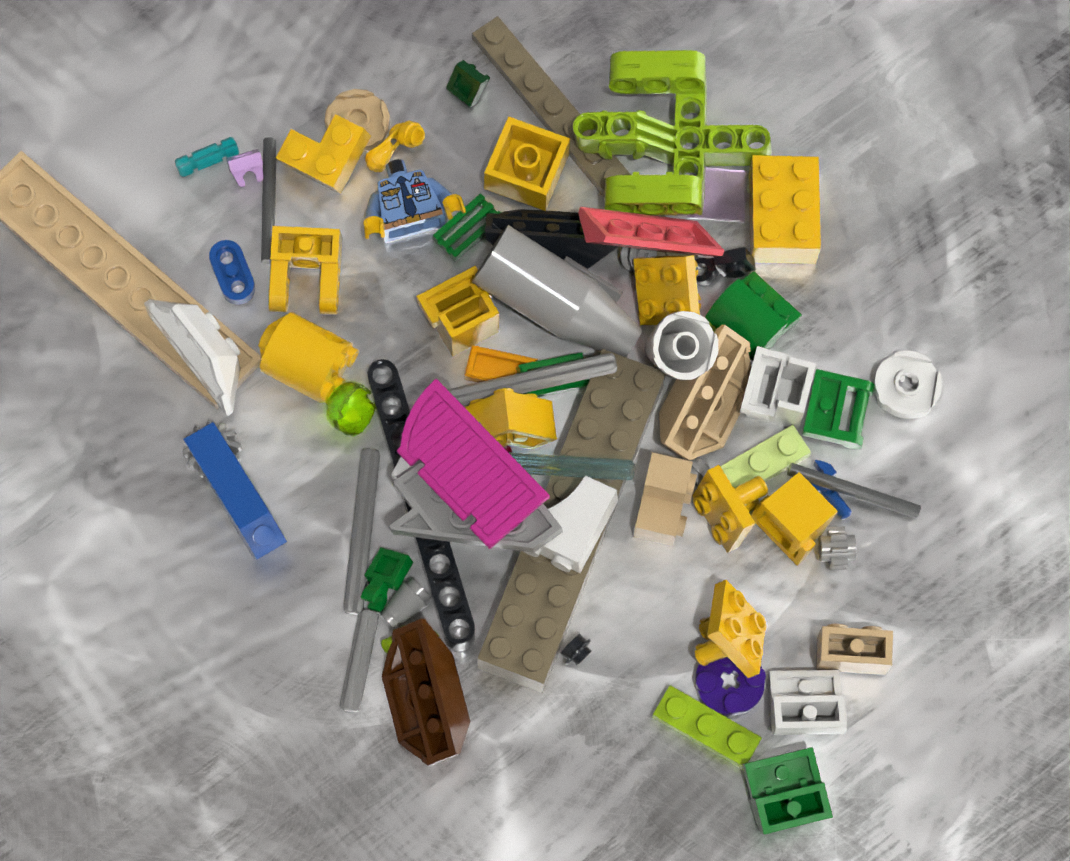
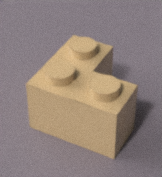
M652 452L633 537L674 546L676 536L683 537L687 517L681 516L683 503L688 505L691 503L697 474L690 473L692 461Z

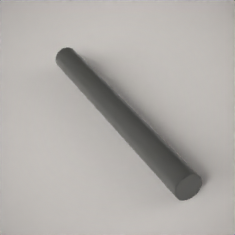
M271 137L263 139L261 263L271 264L272 226H275L276 139Z
M792 462L789 465L788 476L793 477L800 472L812 484L917 518L920 513L921 505Z

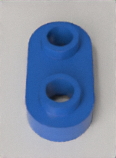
M222 240L215 243L209 252V259L224 298L229 303L235 305L249 302L255 294V283L241 247L231 240ZM225 257L233 258L229 264H224L221 261ZM236 286L244 287V290L240 293L233 291Z

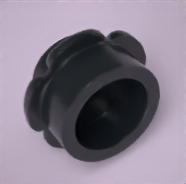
M579 633L560 652L567 660L565 664L568 665L572 661L576 665L580 664L592 651L588 647L591 640H586Z

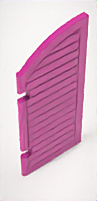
M437 378L418 397L405 422L401 445L397 449V453L410 466H413L418 460L424 464V467L417 474L462 521L466 520L470 515L477 520L470 526V530L491 549L548 500L550 495Z

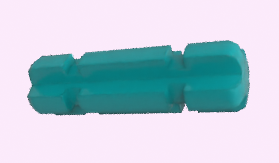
M228 137L221 140L219 145L213 143L191 152L192 156L190 157L184 155L176 158L175 165L179 174L185 177L194 173L193 169L197 168L199 171L222 162L223 157L228 158L238 155L239 148L233 137Z

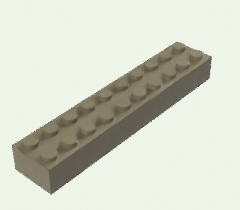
M602 349L600 355L613 352ZM613 353L617 361V371L612 374L590 378L545 490L550 495V498L543 503L547 509L566 499L579 486L585 475L616 489L619 501L663 389L666 374L659 369ZM615 508L581 573L572 569L570 572L562 571L551 563V559L540 554L538 557H533L523 551L520 552L477 658L478 669L543 693Z

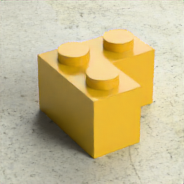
M335 114L320 143L290 129L276 159L286 167L341 194L371 135L364 128Z
M502 388L493 392L494 395L470 401L469 406L465 407L503 447L512 445L533 450L557 440L552 401L538 398L536 394L523 395L515 393L511 388Z

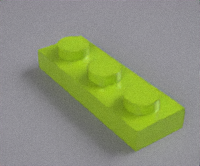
M671 685L652 715L653 719L744 770L742 764L750 761L762 739L759 735Z

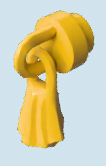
M410 120L394 125L389 131V136L377 147L366 153L364 159L367 167L374 172H383L386 164L400 144L409 148L422 144L425 137L424 129L419 123ZM392 139L397 140L394 145L390 142Z

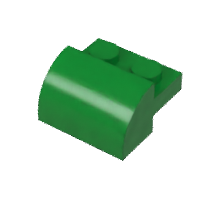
M753 271L743 280L738 278L715 301L705 318L715 328L726 325L749 341L750 352L748 353L750 360L753 361L757 346L766 349L772 348L779 337L798 323L802 314Z
M813 747L742 764L751 797L749 801L757 826L763 835L833 818L825 783L821 781Z

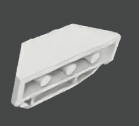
M152 299L146 301L144 305L148 316L225 415L229 416L232 414L240 373V364L237 356L241 354L230 337L224 340L217 331L221 328L217 320L210 312L204 314L198 305Z

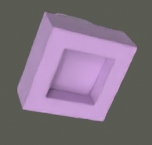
M258 149L226 158L229 171L233 174L240 187L245 186L243 177L248 171L255 173L258 182L263 180V161Z

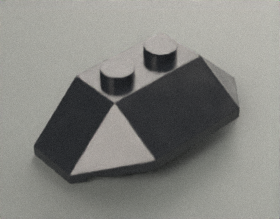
M518 209L504 211L500 214L490 213L486 216L485 239L490 244L494 245L505 227L509 225L564 260L567 256L586 269H589L619 247L586 243L578 212Z

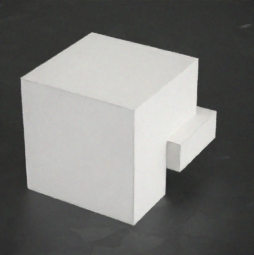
M757 346L740 413L746 414L745 417L786 428L794 425L796 430H798L804 415L817 363Z

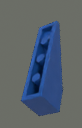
M212 422L184 438L185 444L251 556L258 560L285 544L287 540L215 423Z

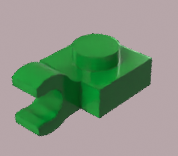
M380 547L364 575L369 585L363 590L361 599L370 602L368 609L381 612L387 602L388 589L398 591L414 563L409 555Z

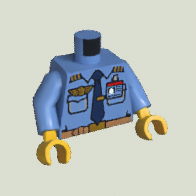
M404 160L390 161L385 166L389 178L377 182L378 191L371 194L364 214L365 239H369V235L372 233H379L381 238H384V242L387 243L439 229L445 225V213L449 220L453 219L452 212L454 211L466 213L462 197L452 194L434 178H427L422 170L407 172Z

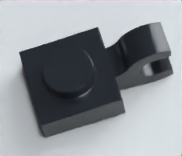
M746 247L724 251L723 256L696 259L697 269L707 268L705 275L696 277L697 283L701 286L712 284L719 274L728 278H740L746 272L756 270L755 259Z

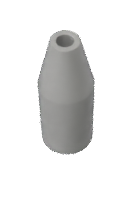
M509 225L500 234L472 280L473 284L557 337L599 351L604 349L627 357L642 333V329L617 304L623 291L566 256L564 260Z

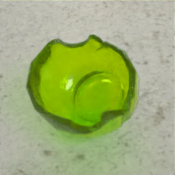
M356 381L345 382L335 388L326 403L328 423L346 436L355 437L362 433L370 424L375 412V404L370 401L367 395H370L371 391Z

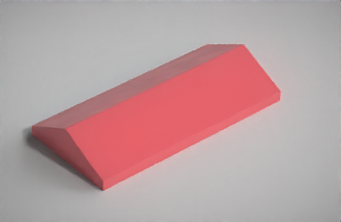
M588 207L579 208L578 214L586 243L696 256H723L724 249L698 221Z

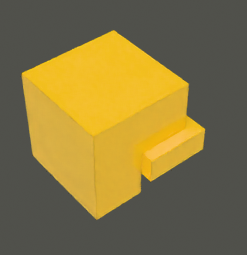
M476 266L416 296L417 303L432 328H436L452 357L469 349L472 345H476L499 333V312L491 300L492 295L472 283L478 271Z
M798 472L772 495H767L759 501L751 516L765 534L798 566L808 557L816 545L814 541L824 533L838 511Z

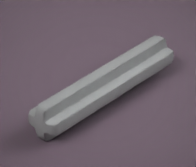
M363 610L358 615L340 701V709L348 712H358L361 707L379 620V614L371 610Z

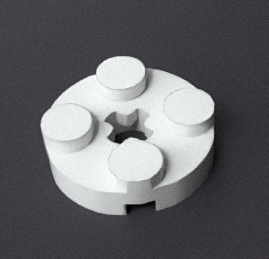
M910 350L894 353L893 356L887 358L879 365L874 376V394L877 398L878 406L882 410L900 418L911 419L926 416L936 405L942 392L943 382L939 370L937 372L936 368L931 364L932 361L922 353ZM909 377L911 378V383L917 385V389H911L910 392L904 391L903 387L899 386V382H904L905 378Z

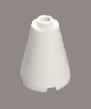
M674 312L663 318L648 337L645 343V354L667 376L677 380H692L701 376L713 366L718 355V338L705 317L695 312Z

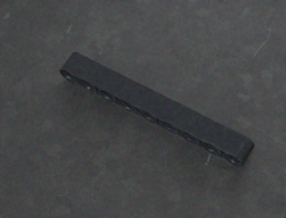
M381 359L369 366L367 375L369 390L394 470L401 456L397 453V449L400 446L395 445L393 441L395 438L402 436L410 410L395 364L389 360ZM383 374L389 375L392 378L386 384H379L375 379ZM390 405H396L401 408V411L396 415H388L384 412V409ZM402 497L404 507L407 513L412 509L405 501V499ZM414 537L444 641L453 651H466L474 644L475 624L450 542L441 540L428 542L422 538ZM442 561L449 565V569L443 574H437L431 570V566L436 562ZM446 594H454L459 598V601L456 605L448 607L443 605L440 599ZM456 626H463L468 629L469 634L463 639H455L450 635V631Z

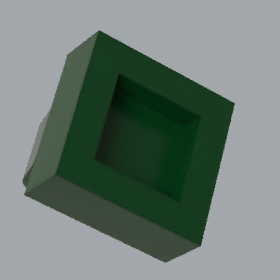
M462 60L456 64L446 89L469 107H472L478 103L482 92L486 89L490 76L487 74L483 75L476 70L474 64H468Z

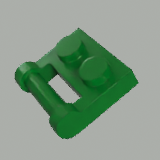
M816 369L802 436L841 444L849 449H862L864 437L861 434L868 400L874 392V383L864 379ZM848 390L856 395L849 430L843 431L839 430Z

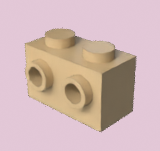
M843 624L822 626L817 636L816 670H840V672L886 675L892 666L893 631L883 630L881 627L866 626L861 629L848 628V626Z

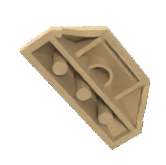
M721 325L714 331L718 338V355L713 366L695 379H676L659 412L661 444L688 461L723 448L740 415L751 371L748 353L750 352V342L726 325Z

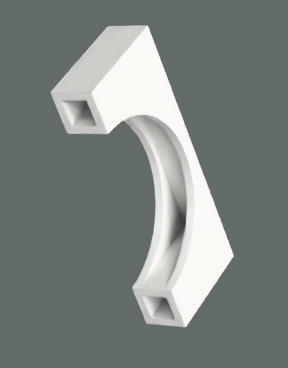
M401 457L391 474L393 481L418 465L421 461L418 460L413 466H410ZM585 475L579 486L566 499L548 509L562 527L563 532L536 552L525 553L533 557H538L539 554L551 559V563L562 571L570 572L572 569L581 573L618 503L617 490Z

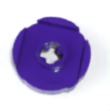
M728 657L711 662L706 666H702L699 663L695 674V687L698 699L702 704L725 717L747 714L756 707L763 695L766 674L761 666L760 674L747 678ZM724 674L728 676L731 674L736 675V682L739 684V687L736 689L731 686L728 690L722 687L724 680L721 676Z

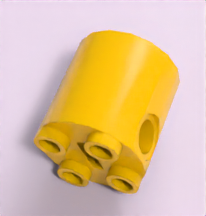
M290 312L268 325L258 345L261 353L260 371L319 403H327L331 396L338 397L346 382V379L342 378L346 368H350L354 364L359 354V350L353 347V343L294 312Z

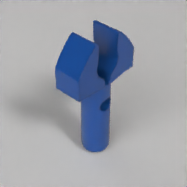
M815 460L813 466L817 471L836 476L837 472L831 464ZM812 484L838 511L837 515L840 519L844 520L851 515V509L838 492Z

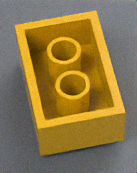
M752 155L749 168L750 253L754 257L755 263H817L821 250L819 157Z

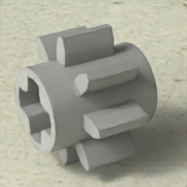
M845 526L828 527L827 536H819L818 539L820 562L829 563V570H844L848 566V561L856 560L855 535L845 534Z

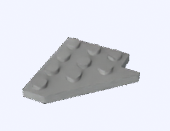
M422 462L393 481L395 488L412 509L389 525L390 531L393 534L486 546L470 530V526L477 520L470 515L466 520L462 521L417 474L424 467ZM542 504L500 540L494 548L534 553L560 535L563 530L546 506Z

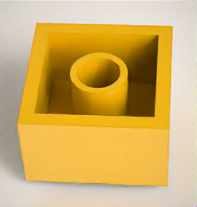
M508 116L484 172V189L546 211L569 157L570 138Z

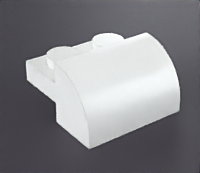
M840 670L769 671L770 724L773 735L846 733L847 718L845 698L841 690Z

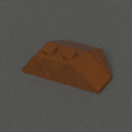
M421 618L393 630L391 636L392 643L386 656L382 680L398 743L420 758L427 766H432L460 755L471 721L454 656L428 622Z

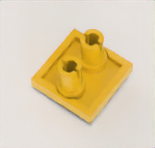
M694 255L654 256L633 259L640 325H658L663 318L679 311L695 312L700 315L701 303L698 300H701V297L697 291L696 277L698 270H695V267H698L696 260H694Z
M720 465L707 470L692 495L694 498L693 503L697 512L701 516H705L710 524L715 541L719 545H723L727 553L739 548L754 526L755 521L749 512L755 509L759 498L767 495L768 488L760 476L734 488Z
M727 579L718 582L714 587L710 616L699 621L701 623L699 624V631L703 638L709 641L696 645L695 657L702 666L728 657L747 678L760 674L764 637L767 628L765 618L745 600L744 595L736 590Z

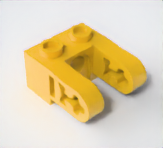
M272 226L269 287L270 312H287L291 268L321 269L320 314L337 315L343 240L340 229Z

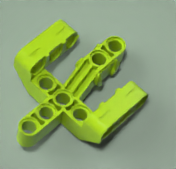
M694 50L619 51L610 56L609 89L619 94H676L675 126L647 116L646 112L642 110H637V112H607L606 110L587 112L577 116L573 123L576 144L584 153H599L605 159H612V155H633V159H640L646 155L674 166V174L673 172H666V175H640L639 172H633V175H615L606 178L605 210L645 215H702L705 200L706 166H750L752 155L771 156L772 153L770 133L763 126L707 125L706 59L703 53ZM689 113H696L698 115L694 119L684 118ZM622 129L629 131L624 136L615 135L617 131ZM587 130L596 131L592 136L582 135ZM723 142L730 144V147L726 149H719L716 146ZM754 142H760L764 144L761 148L753 149L749 147V145ZM687 143L697 144V147L694 149L683 148ZM686 173H695L697 176H694V175H685V174H686Z

